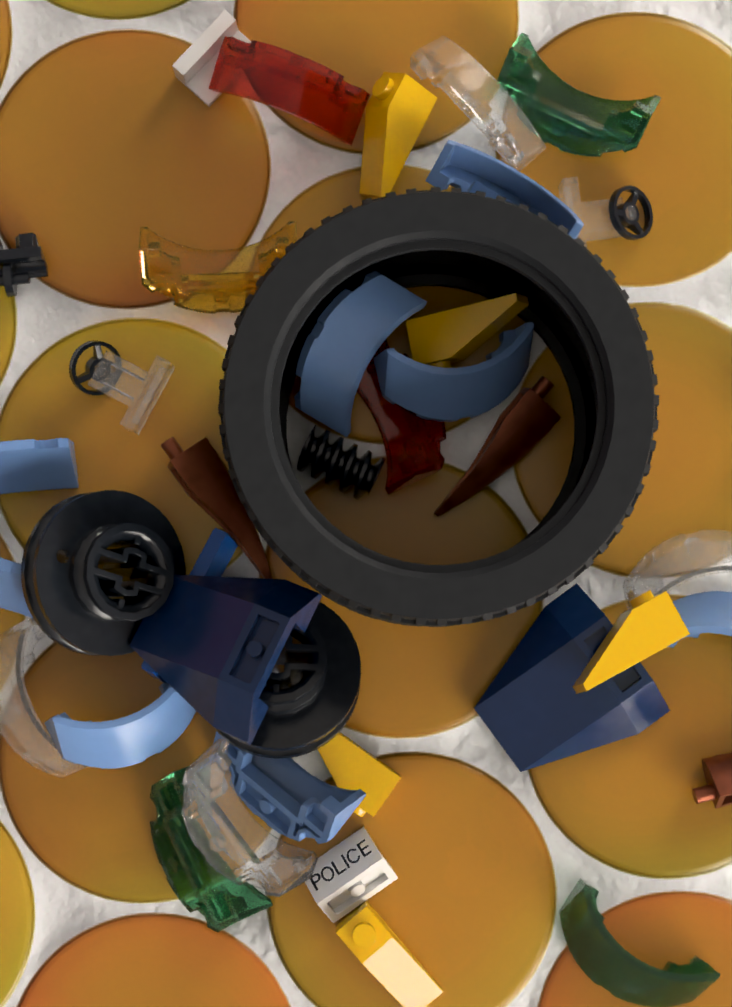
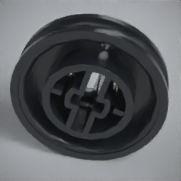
M116 490L78 494L54 505L41 517L33 528L24 549L21 565V583L24 598L37 625L50 639L60 646L85 655L115 656L135 652L129 645L143 618L153 615L166 602L173 587L174 575H186L182 546L168 519L159 509L145 499L131 493ZM104 564V566H103V569H104V570L99 569V568H98V565ZM123 576L130 578V581H122ZM109 597H123V599H111Z
M319 602L306 631L302 632L293 628L275 665H284V672L274 673L272 670L259 697L269 708L252 743L249 744L215 729L233 746L252 755L265 758L297 757L315 751L327 744L349 721L356 707L360 691V654L357 643L346 623L332 609Z

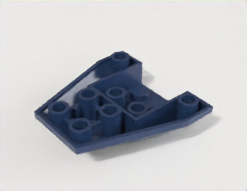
M174 575L173 587L166 602L153 615L143 618L129 646L215 729L251 744L269 708L259 699L292 629L295 628L302 632L306 631L322 595L285 579Z
M577 583L543 608L474 706L475 711L520 772L637 735L670 711L655 682L640 662L594 688L576 694L573 685L613 627L606 615Z

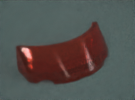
M224 37L209 85V89L212 91L247 98L296 116L351 146L370 94L363 88L345 82L343 80L344 76L311 59L267 43L252 40L250 44L234 37Z
M387 338L376 351L373 358L385 349L390 348ZM372 358L362 376L357 393L361 396L374 417L384 443L387 459L385 490L390 495L437 473L443 468L445 458L440 453V442L446 439L444 422L416 417L415 413L406 410L396 403L392 405L383 398Z

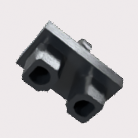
M34 233L19 234L15 237V249L3 250L0 240V286H4L7 297L17 296V285L30 284V278L48 276V265Z

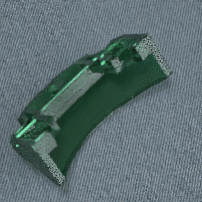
M521 33L510 47L497 79L500 93L507 96L510 104L516 111L514 117L523 127L545 143L552 144L564 152L582 156L601 157L602 153L623 150L625 153L637 148L661 100V97L655 94L654 96L637 100H610L584 93L567 84L552 72L535 51L529 35Z
M205 760L174 771L151 786L150 799L156 807L157 818L150 822V828L158 861L162 865L167 877L166 879L178 899L190 913L198 910L205 916L208 928L215 932H220L272 907L273 903L270 898L258 891L243 876L222 842L215 823L210 800V765Z
M581 878L559 910L560 924L564 937L577 964L595 984L601 985L613 996L624 1001L650 1007L681 1005L692 1002L720 977V973L713 966L696 955L690 960V963L684 965L668 961L663 970L648 965L634 957L606 929L603 923L605 918L599 913L596 904L599 891Z

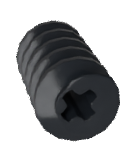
M315 425L301 450L297 462V470L303 472L309 465H312V478L317 479L325 471L326 485H332L339 478L340 492L344 493L353 485V497L358 500L366 492L369 495L386 459L382 457L377 463L372 465L371 451L368 450L361 458H358L357 444L354 443L347 451H344V438L339 437L331 445L329 444L330 431L325 430L317 438L315 437Z

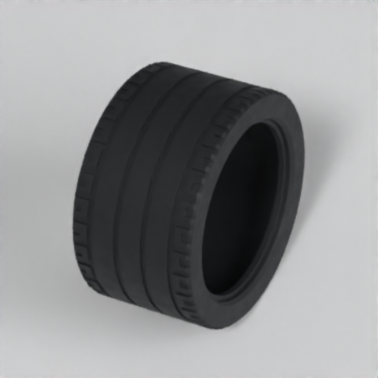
M431 187L430 190L416 191V188L406 189V194L396 195L394 191L385 193V197L374 200L371 198L362 200L361 206L353 208L350 205L343 208V212L321 220V226L315 230L312 227L304 232L303 237L295 243L288 245L285 248L286 254L281 259L276 257L271 263L269 270L256 282L257 290L254 295L249 293L240 316L238 315L234 323L236 332L229 337L228 348L222 363L224 378L220 379L218 414L221 417L219 429L225 460L228 462V472L234 488L255 528L282 561L313 589L349 610L389 623L418 627H446L470 624L517 612V610L529 607L551 596L563 585L569 584L585 569L589 568L594 563L593 560L598 555L603 554L615 536L619 534L623 528L621 523L624 518L630 517L638 496L642 493L645 486L642 484L643 476L645 477L649 474L652 453L655 451L656 441L652 439L653 432L658 430L659 420H657L659 395L654 394V387L658 384L657 374H654L652 350H647L645 344L648 340L646 331L642 330L637 319L639 314L636 308L631 309L627 302L630 298L629 295L615 281L616 276L611 270L606 271L601 265L603 260L597 254L593 255L584 246L585 242L579 237L573 239L568 235V229L563 225L557 226L547 220L548 216L541 212L536 215L528 211L529 206L521 203L518 206L507 202L505 197L498 195L496 199L485 197L486 192L476 191V194L461 192V188H452L451 192L441 191L440 187ZM377 271L403 288L442 286L462 289L488 299L514 293L528 297L529 305L518 313L517 316L526 323L533 322L534 331L550 349L561 368L572 401L574 444L566 479L549 512L523 540L510 549L488 558L451 565H424L384 556L360 545L333 526L313 505L293 473L287 444V413L290 395L297 377L295 373L302 348L326 307L345 288L354 291L361 286L365 275Z

